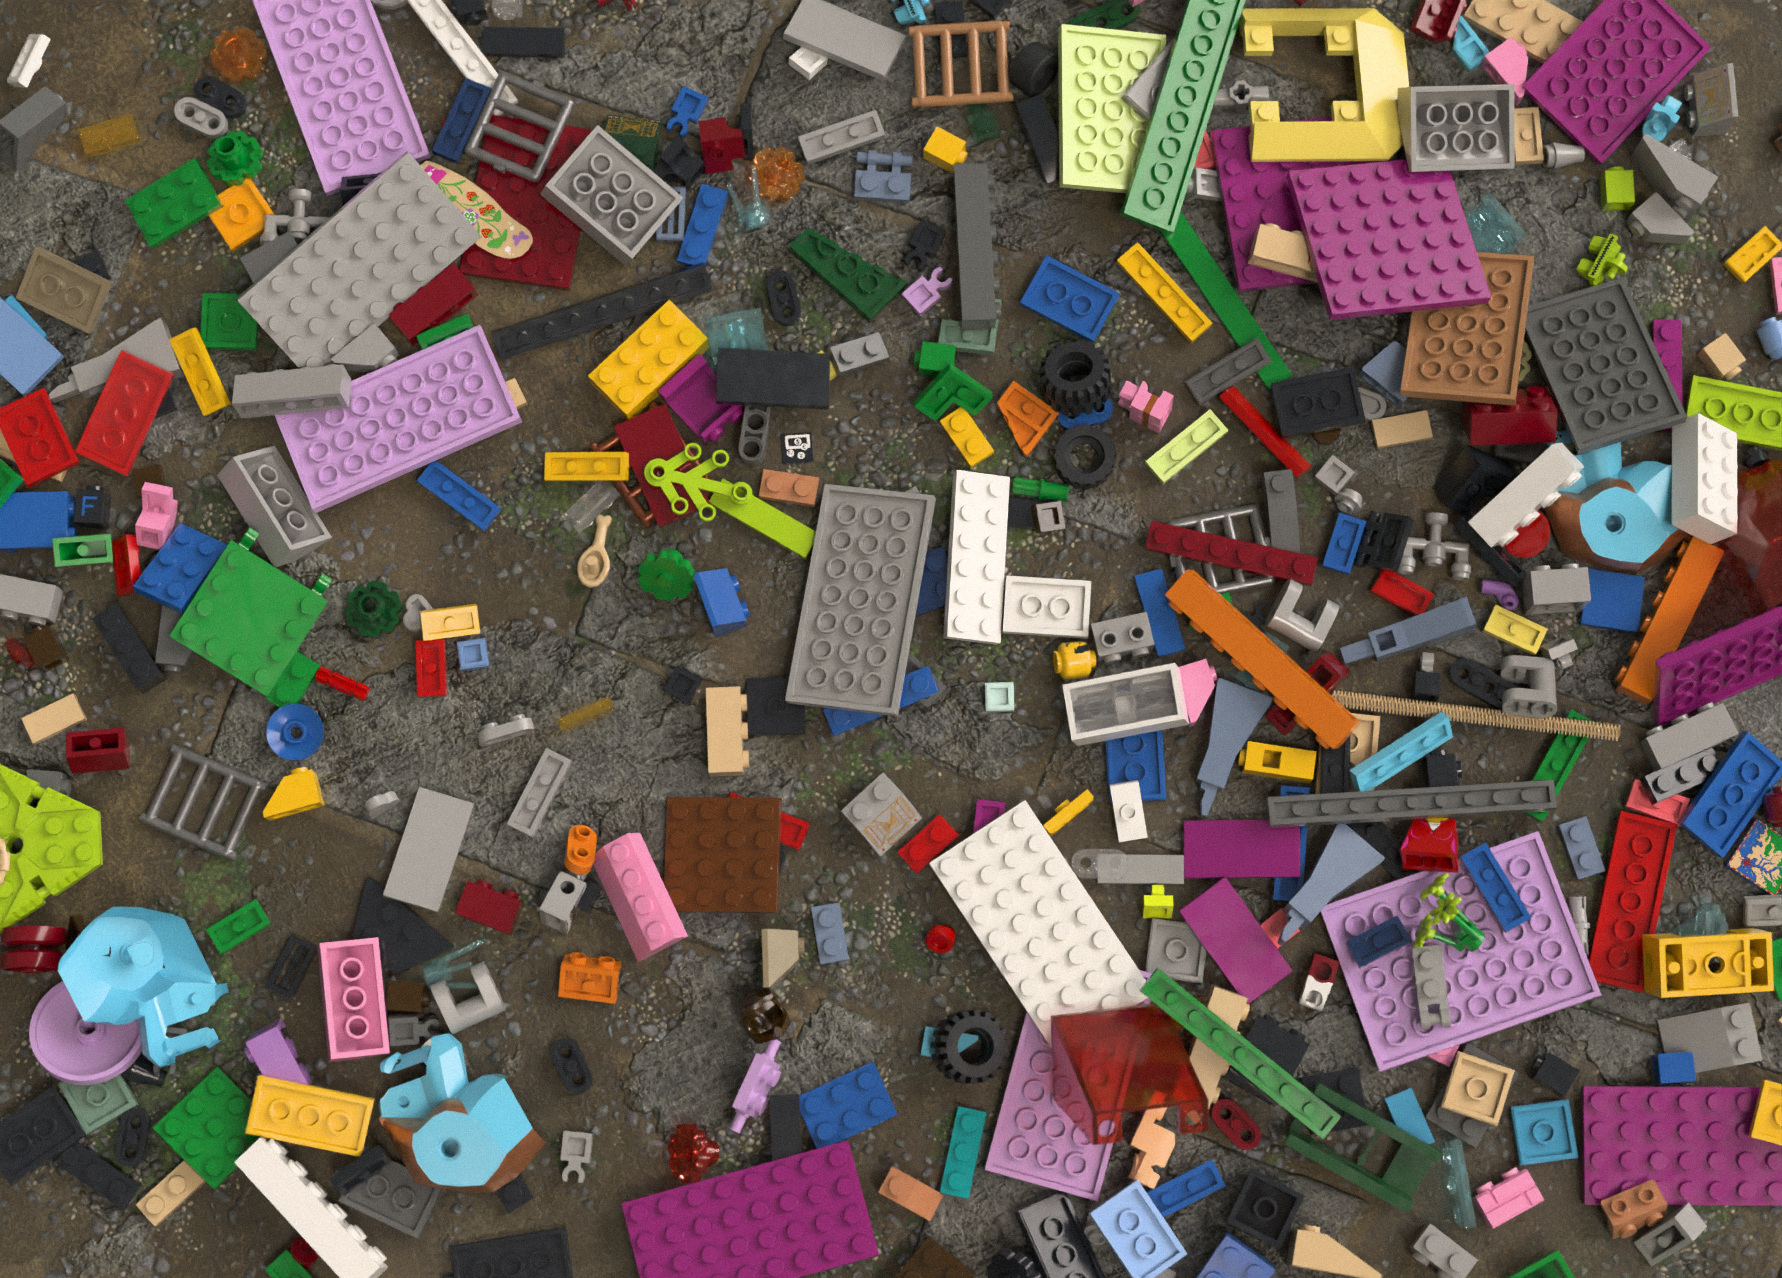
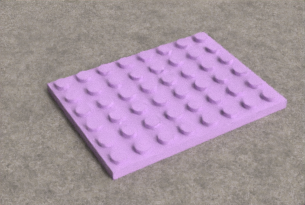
M1539 831L1489 848L1532 917L1507 933L1504 932L1460 859L1458 873L1422 871L1327 904L1320 911L1379 1073L1601 996ZM1448 873L1449 876L1441 885L1445 890L1444 893L1448 895L1452 892L1454 898H1462L1461 902L1456 906L1470 921L1477 925V928L1485 934V938L1479 948L1473 952L1468 951L1466 948L1460 952L1453 946L1435 939L1429 940L1425 938L1423 946H1442L1451 1026L1442 1027L1439 1024L1430 1025V1028L1421 1029L1412 947H1414L1416 939L1415 932L1420 929V920L1424 919L1430 911L1438 907L1437 899L1440 898L1429 894L1422 901L1420 893L1427 888L1428 884L1433 883L1437 876ZM1398 916L1412 942L1359 969L1346 945V941ZM1452 919L1447 924H1444L1442 920L1437 925L1432 923L1430 928L1435 929L1436 933L1456 940L1454 931L1458 925ZM1439 1005L1428 1006L1429 1014L1440 1013Z

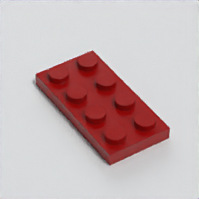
M121 350L75 452L128 476L175 374L134 354Z

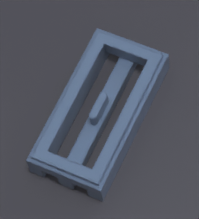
M670 186L683 197L679 203L678 234H674L673 210L668 216V234H662V223L656 230V242L667 241L673 243V241L683 243L685 236L686 187Z

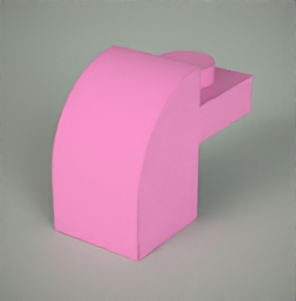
M145 482L141 489L143 510L135 525L136 541L139 546L160 550L172 534L177 515V500L173 499L172 487Z

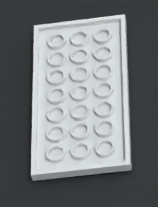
M1026 800L929 863L1057 1058L1148 998L1139 991L1146 982V979Z

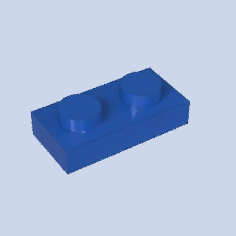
M1339 512L1321 566L1322 568L1349 576L1366 524L1365 520Z

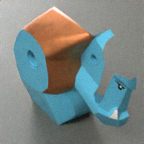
M1556 430L1555 443H1571L1572 440L1568 431ZM1621 442L1585 454L1576 455L1575 457L1584 466L1579 472L1582 477L1570 488L1568 486L1566 489L1564 487L1558 492L1561 496L1552 505L1544 508L1563 554L1575 560L1610 571L1631 574L1640 573L1663 561L1683 541L1691 536V534L1672 525V466L1657 461H1643L1622 467ZM1543 443V444H1548L1549 446H1551L1552 444H1555V443Z
M450 1033L431 1037L419 1049L402 1055L396 1052L382 1060L380 1063L381 1073L389 1074L420 1062L427 1064L425 1076L388 1089L378 1104L379 1120L414 1182L428 1187L459 1192H495L514 1180L529 1165L546 1143L532 1128L507 1084L505 1077L509 1076L498 1073L487 1074L468 1083L462 1044Z

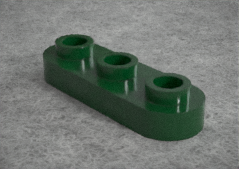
M1111 0L1071 19L1066 25L1120 30L1138 19L1140 5L1132 7L1128 0ZM1128 9L1131 13L1123 15L1121 10ZM1102 20L1106 23V25L1104 27H1100L1096 23Z

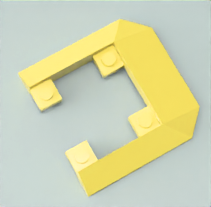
M1375 8L1243 9L1239 20L1240 36H1243L1244 56H1272L1274 51L1272 36H1324L1326 56H1353L1358 100L1333 101L1331 104L1332 121L1280 122L1278 101H1251L1249 104L1251 162L1388 161L1404 145L1398 120L1397 88L1409 87L1404 33Z

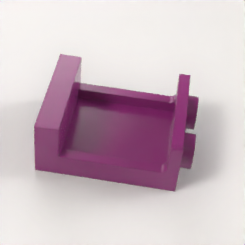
M699 354L661 387L658 392L660 398L706 445L709 441L712 443L717 441L724 434L723 429L730 423L736 424L743 418L745 405L716 404L717 375L708 366V362Z

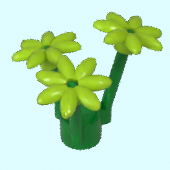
M1444 873L1441 876H1437L1434 882L1428 884L1427 888L1420 893L1422 901L1429 894H1433L1436 898L1439 897L1440 899H1437L1438 907L1430 911L1424 919L1420 920V929L1415 932L1414 947L1418 948L1419 946L1422 948L1426 938L1429 940L1435 939L1453 946L1460 952L1464 948L1473 952L1482 944L1485 934L1456 906L1461 902L1462 898H1454L1452 892L1448 895L1444 893L1445 890L1441 885L1449 876L1448 873ZM1452 919L1458 925L1454 931L1456 940L1436 933L1435 929L1430 928L1432 923L1437 925L1442 920L1444 924H1447Z

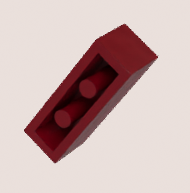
M453 263L449 267L447 266L424 287L418 288L417 292L404 303L398 302L393 307V312L388 316L401 334L414 347L419 343L416 335L442 325L477 297L478 294L475 287Z

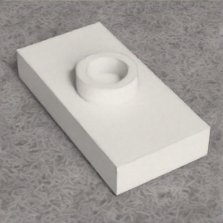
M29 34L7 79V83L14 87H28L33 74L41 67V58L50 38L43 34Z
M1138 780L1109 785L1118 841L1124 842L1147 838Z

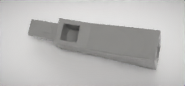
M161 318L157 319L103 355L72 366L73 374L68 376L69 382L57 386L49 394L50 399L56 403L78 394H82L87 399L102 393L121 350H125L174 373L173 379L185 376L169 341L172 337L167 324Z

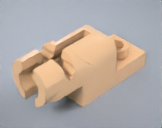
M1156 1091L1153 1093L1129 1146L1140 1152L1139 1154L1135 1153L1128 1178L1138 1180L1140 1184L1150 1189L1155 1188L1160 1178L1151 1166L1156 1165L1159 1168H1164L1175 1146V1134L1154 1124L1155 1119L1161 1121L1168 1106L1163 1103L1166 1096Z

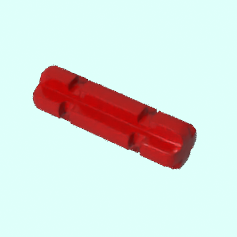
M323 666L319 667L315 675L317 682L324 685L328 683V686L348 695L353 694L355 698L362 701L367 698L370 691L367 685L360 682L357 684L355 680L337 672L332 673L330 669Z

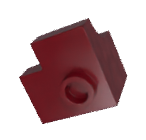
M726 117L698 121L706 174L734 170L732 159L746 158L741 129L730 128L726 123Z

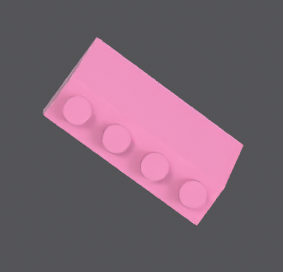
M627 833L606 844L596 852L593 865L638 962L688 937L640 833Z
M378 937L320 943L317 947L328 1062L389 1054Z

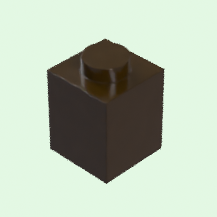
M38 626L29 632L30 635L23 638L36 667L44 673L70 661L56 630L50 626Z
M402 981L388 982L386 1010L390 1012L425 1014V1008H429L431 1003V990H427L426 984Z

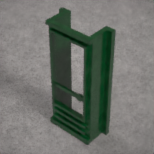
M1314 1082L1310 1091L1319 1099L1321 1097L1377 1130L1363 1154L1358 1156L1357 1164L1301 1133L1305 1124L1296 1117H1294L1286 1131L1287 1138L1284 1144L1408 1214L1414 1204L1412 1196L1432 1162L1438 1163L1443 1152L1327 1086ZM1380 1132L1401 1143L1382 1177L1361 1167L1366 1162V1156Z

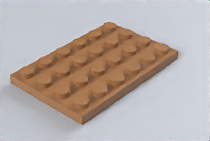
M1477 252L1491 294V299L1488 303L1412 311L1400 389L1401 396L1515 406L1534 256Z

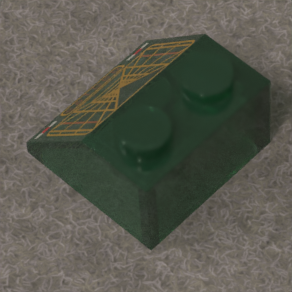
M607 115L603 130L651 171L657 166L663 121Z

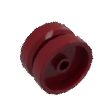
M12 926L2 928L1 944L10 948H19V950L6 951L0 955V970L19 973L58 971V965L64 953L47 950V948H58L66 944V928L53 926Z

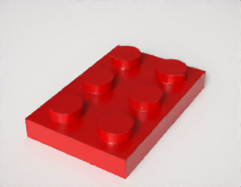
M45 388L0 408V429L29 488L81 464Z

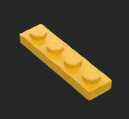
M1138 242L1117 260L1119 267L1191 344L1212 326L1213 323Z

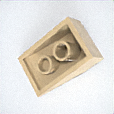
M1299 1225V1229L1291 1230L1286 1265L1356 1278H1381L1379 1272L1327 1234L1320 1233V1227Z

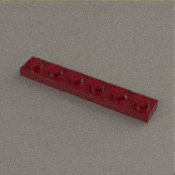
M1155 521L1150 523L1145 550L1283 581H1287L1290 578L1301 585L1310 587L1313 583L1318 557Z

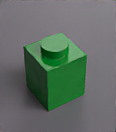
M923 341L922 349H916L914 366L919 367V376L935 378L949 363L954 366L956 346Z

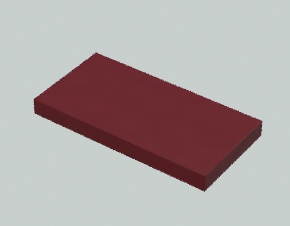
M666 404L615 425L616 433L625 452L629 453V462L659 528L698 512L683 485L671 482L678 496L686 499L688 502L687 512L683 515H675L671 510V503L661 487L650 485L644 476L645 467L651 460L659 458L668 461L685 450V446ZM687 461L674 471L687 473L694 466L691 461ZM661 468L653 470L656 477L664 475V471ZM699 489L706 502L710 504L705 491ZM680 501L674 504L677 511L685 509V505Z

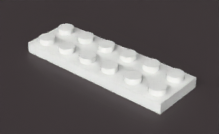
M962 470L953 472L943 638L994 645L1001 643L1010 477Z

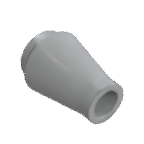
M1550 142L1548 145L1543 146L1544 160L1542 165L1553 170L1573 163L1583 162L1585 157L1584 148L1582 146Z

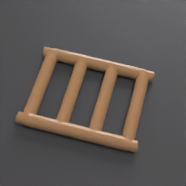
M984 21L908 27V33L913 38L915 97L912 98V107L1013 101L1012 91H1009L1006 31H1009L1010 22ZM995 32L998 92L981 93L979 33ZM968 34L970 93L954 94L951 35ZM940 35L943 95L926 96L923 36Z

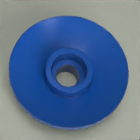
M288 704L273 713L267 724L266 736L269 746L278 756L287 760L297 761L310 757L318 750L323 740L324 727L319 715L310 707L303 704ZM295 728H300L302 731L299 738L292 736V731Z

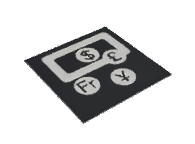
M811 432L781 434L783 464L813 462Z

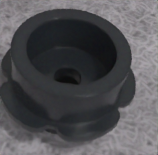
M1759 446L1752 447L1745 452L1742 463L1748 467L1749 471L1760 470L1770 462L1768 457L1769 451Z

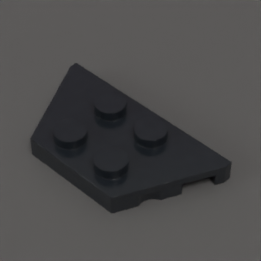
M368 877L366 879L352 938L357 940L378 937L380 961L399 975L418 964H423L431 960V958L453 950L455 946L400 901L384 897L385 889L372 878Z

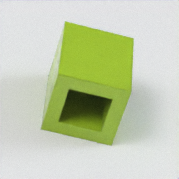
M1611 167L1604 171L1600 178L1602 211H1627L1631 209L1635 203L1633 170H1624V167Z

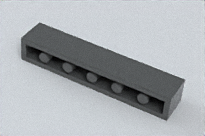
M987 163L954 164L953 180L961 331L989 330L995 328L996 319H1001L1000 302L995 303V293H999V276H994L993 267H998L997 250H992V241H996V224L991 225L990 216L995 215V200L989 199V190L994 189L993 173H988Z

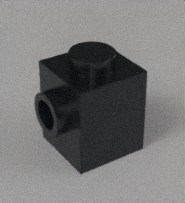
M450 0L453 16H459L462 25L474 26L481 24L484 20H489L485 0Z
M1447 750L1431 751L1430 756H1426L1423 759L1425 788L1459 786L1458 778H1462L1461 762L1456 761L1455 754H1447Z

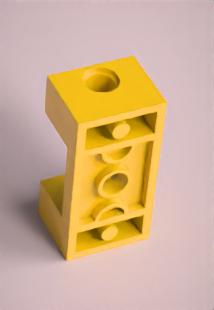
M1747 928L1726 930V934L1680 936L1672 933L1642 935L1645 993L1668 998L1774 991L1771 932ZM1717 956L1720 959L1721 965L1718 971L1712 973L1708 968V963L1712 957Z

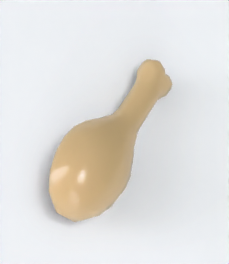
M599 514L596 516L597 528L594 541L581 555L577 564L578 578L583 585L589 588L598 587L603 583L610 569V560L604 547L607 529L612 521L609 515L603 516Z

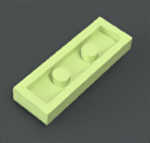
M1210 409L1146 460L1145 465L1162 484H1165L1227 434L1228 429Z

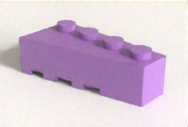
M282 1018L249 1035L245 1042L247 1047L244 1048V1051L251 1063L256 1062L261 1072L258 1075L307 1085L312 1083L306 1067L302 1063L298 1064L296 1061L298 1054L293 1040L288 1037L285 1038L281 1029L286 1027Z

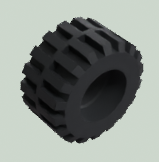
M1077 339V342L1066 340L1064 345L1058 343L1054 345V350L1049 349L1046 352V358L1043 357L1040 362L1039 373L1042 395L1045 397V402L1047 405H1052V409L1056 412L1062 410V415L1068 416L1069 413H1074V417L1084 412L1086 415L1091 414L1092 409L1098 410L1102 407L1101 402H1107L1109 399L1108 394L1111 393L1109 359L1107 355H1104L1100 347L1095 348V344L1090 341L1087 344L1080 339ZM1073 374L1087 376L1085 379L1077 382L1064 380Z
M964 1010L947 1015V1019L941 1020L938 1023L940 1028L934 1030L932 1036L936 1037L935 1041L930 1044V1048H935V1053L931 1054L932 1060H937L939 1063L936 1065V1068L939 1071H944L946 1078L954 1079V1082L983 1083L988 1081V1078L996 1077L998 1075L997 1070L1003 1069L1006 1065L1002 1062L1003 1059L1009 1058L1010 1053L1005 1051V1046H1010L1009 1039H1004L1003 1036L1007 1034L1005 1027L1000 1028L999 1024L1001 1022L997 1018H991L990 1013L980 1012V1010ZM968 1029L975 1031L982 1041V1053L973 1064L964 1062L958 1052L959 1038Z

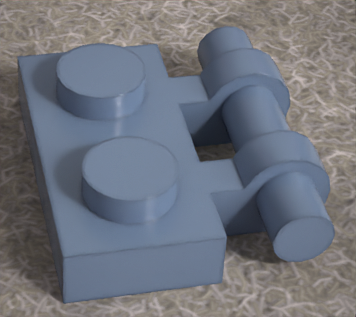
M869 150L868 153L857 152V163L868 164L867 170H856L854 200L910 203L911 173H901V166L912 167L913 156L902 155V152L882 154L877 153V150ZM876 164L893 165L892 172L876 171Z

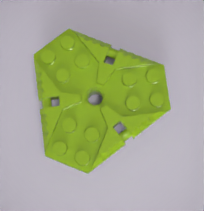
M1 764L0 838L7 841L5 845L7 852L10 853V871H6L5 883L0 886V934L2 928L12 927L46 904L44 900L51 894L53 896L59 895L103 865L100 811L49 787L44 789L39 786V782ZM33 796L40 799L36 808L30 806ZM21 839L23 847L20 852L14 854L12 845L15 840ZM41 878L45 885L37 889L34 882Z

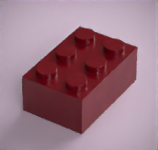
M1531 386L1527 389L1517 390L1515 406L1462 401L1461 423L1470 445L1555 443L1557 409L1548 389Z

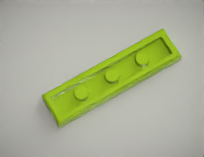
M725 479L721 480L722 483L734 485ZM738 488L736 494L738 497L743 498L746 496V491ZM714 493L709 500L713 507L804 559L808 557L813 548L816 531L753 495L750 501L743 506H737L731 502L729 496Z

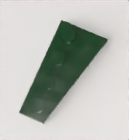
M810 228L801 233L788 248L796 258L869 323L908 284L907 281L900 277L897 279L887 273V270L878 265L875 267L862 260V257L852 252L851 254L840 248L839 244Z

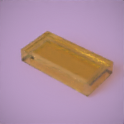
M606 697L558 719V723L563 733L566 734L616 711L611 698Z

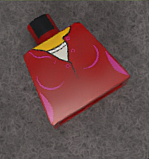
M1448 817L1414 819L1400 850L1403 869L1458 873L1459 852L1456 820Z

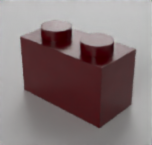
M124 727L66 732V759L71 773L130 769V747Z
M477 879L475 883L467 881L455 914L512 936L524 903L518 900L519 894L503 889L502 893L491 890L492 884Z

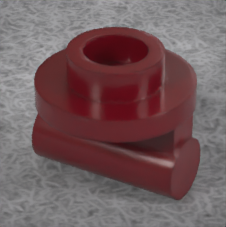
M302 1236L295 1239L288 1247L293 1259L302 1264L307 1270L316 1263L319 1254Z

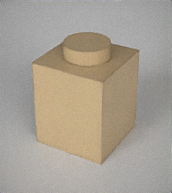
M1726 333L1704 347L1697 355L1716 380H1721L1724 377L1727 380L1732 379L1742 371L1740 366L1746 360Z

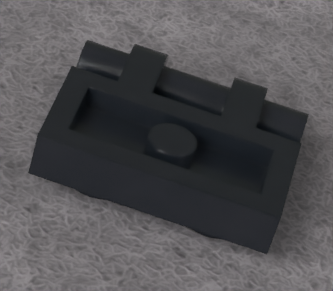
M1371 511L1363 530L1364 534L1356 552L1357 556L1354 565L1365 568L1367 558H1370L1368 566L1372 569L1397 573L1414 520L1410 516L1384 512L1382 522L1379 523L1381 514ZM1377 535V538H1376V541H1375V544H1374V547H1373V546H1372L1373 539H1374V536Z

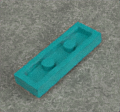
M958 1106L940 1193L969 1198L987 1112Z

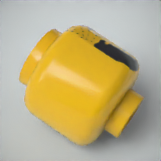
M1084 641L1060 644L1057 651L1053 652L1055 673H1059L1065 680L1088 677L1091 667H1096L1095 651L1090 650Z

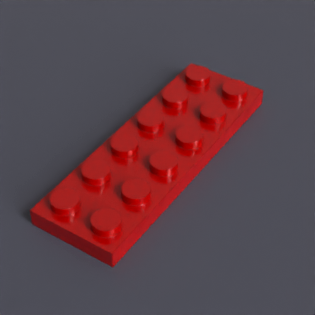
M1624 811L1618 813L1588 961L1597 983L1643 993L1644 962L1642 935L1655 934L1677 824Z

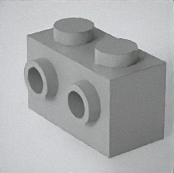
M1147 612L1092 623L1090 626L1097 662L1104 660L1105 664H1111L1121 661V656L1132 654L1133 658L1149 655V650H1153L1155 645Z
M1425 1224L1408 1247L1414 1252L1412 1256L1426 1267L1430 1264L1437 1269L1436 1275L1439 1278H1466L1478 1261L1432 1224Z

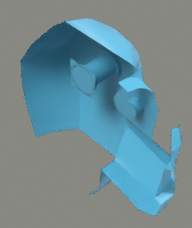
M112 907L95 918L60 959L58 972L84 1022H93L101 1025H123L139 1019L143 1055L156 1066L162 1067L174 1064L175 1056L205 1045L211 1048L222 1041L218 1040L215 1030L208 1027L171 1039L165 1036L168 1025L206 1013L221 995L228 993L227 983L217 984L185 919L173 914L140 907ZM110 947H111V955H110V957H109V956H102V955H108V954H109V949H110Z

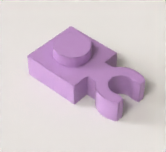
M941 267L936 268L932 272L929 281L922 276L902 293V298L919 316H922L941 299V295L937 291L946 290L952 284L951 278H948L945 282L937 280V277L943 273Z

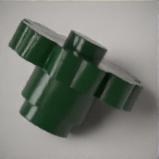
M370 581L366 588L356 586L353 592L347 596V601L351 605L344 611L348 625L353 629H358L362 637L378 639L382 632L392 634L395 628L400 625L401 620L397 614L402 612L403 605L398 593L390 591L386 583Z

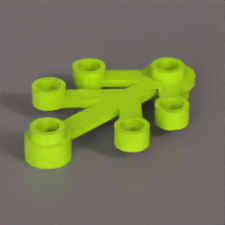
M696 443L688 444L683 452L668 461L659 458L653 459L645 467L644 476L646 481L654 487H661L671 503V510L675 515L685 514L688 509V502L686 499L678 496L671 482L683 485L698 509V516L703 522L712 521L716 515V510L706 502L699 489L729 496L731 502L737 506L746 505L752 497V489L745 482H737L734 485L702 478L714 469L723 468L727 465L729 455L724 450L715 451L712 458L687 473L674 470L687 461H696L700 458L701 447ZM691 447L696 448L698 455L691 457L687 450ZM718 454L723 455L725 462L722 464L717 463L715 456ZM661 468L664 471V475L656 477L653 470ZM743 488L746 491V496L743 498L738 497L736 490ZM676 502H682L685 505V509L677 511L674 507ZM703 509H710L712 516L705 518L702 515Z

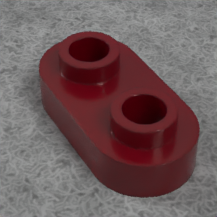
M1222 1099L1213 1105L1211 1109L1213 1123L1237 1148L1250 1150L1259 1144L1261 1139L1259 1127L1236 1102L1230 1099ZM1224 1108L1230 1111V1118L1227 1120L1222 1119L1220 1116V1111ZM1242 1130L1250 1132L1251 1137L1248 1141L1241 1139L1240 1133Z

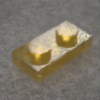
M131 113L78 129L85 154L88 158L141 142L134 116Z

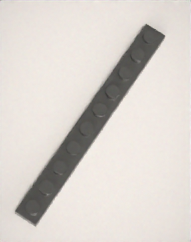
M1553 780L1267 797L1266 799L1269 828L1555 811L1557 809Z

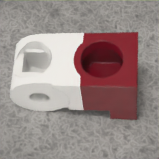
M1316 953L1312 954L1299 1000L1300 1005L1322 1011L1327 996L1330 993L1340 963L1339 961Z

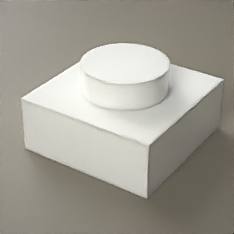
M803 47L789 58V65L808 80L816 75L828 62L827 57Z

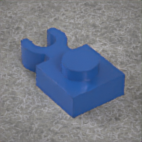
M683 86L671 109L672 113L677 116L668 121L667 131L671 133L673 128L679 125L682 127L680 138L684 139L689 132V121L694 124L698 123L709 101L708 97Z

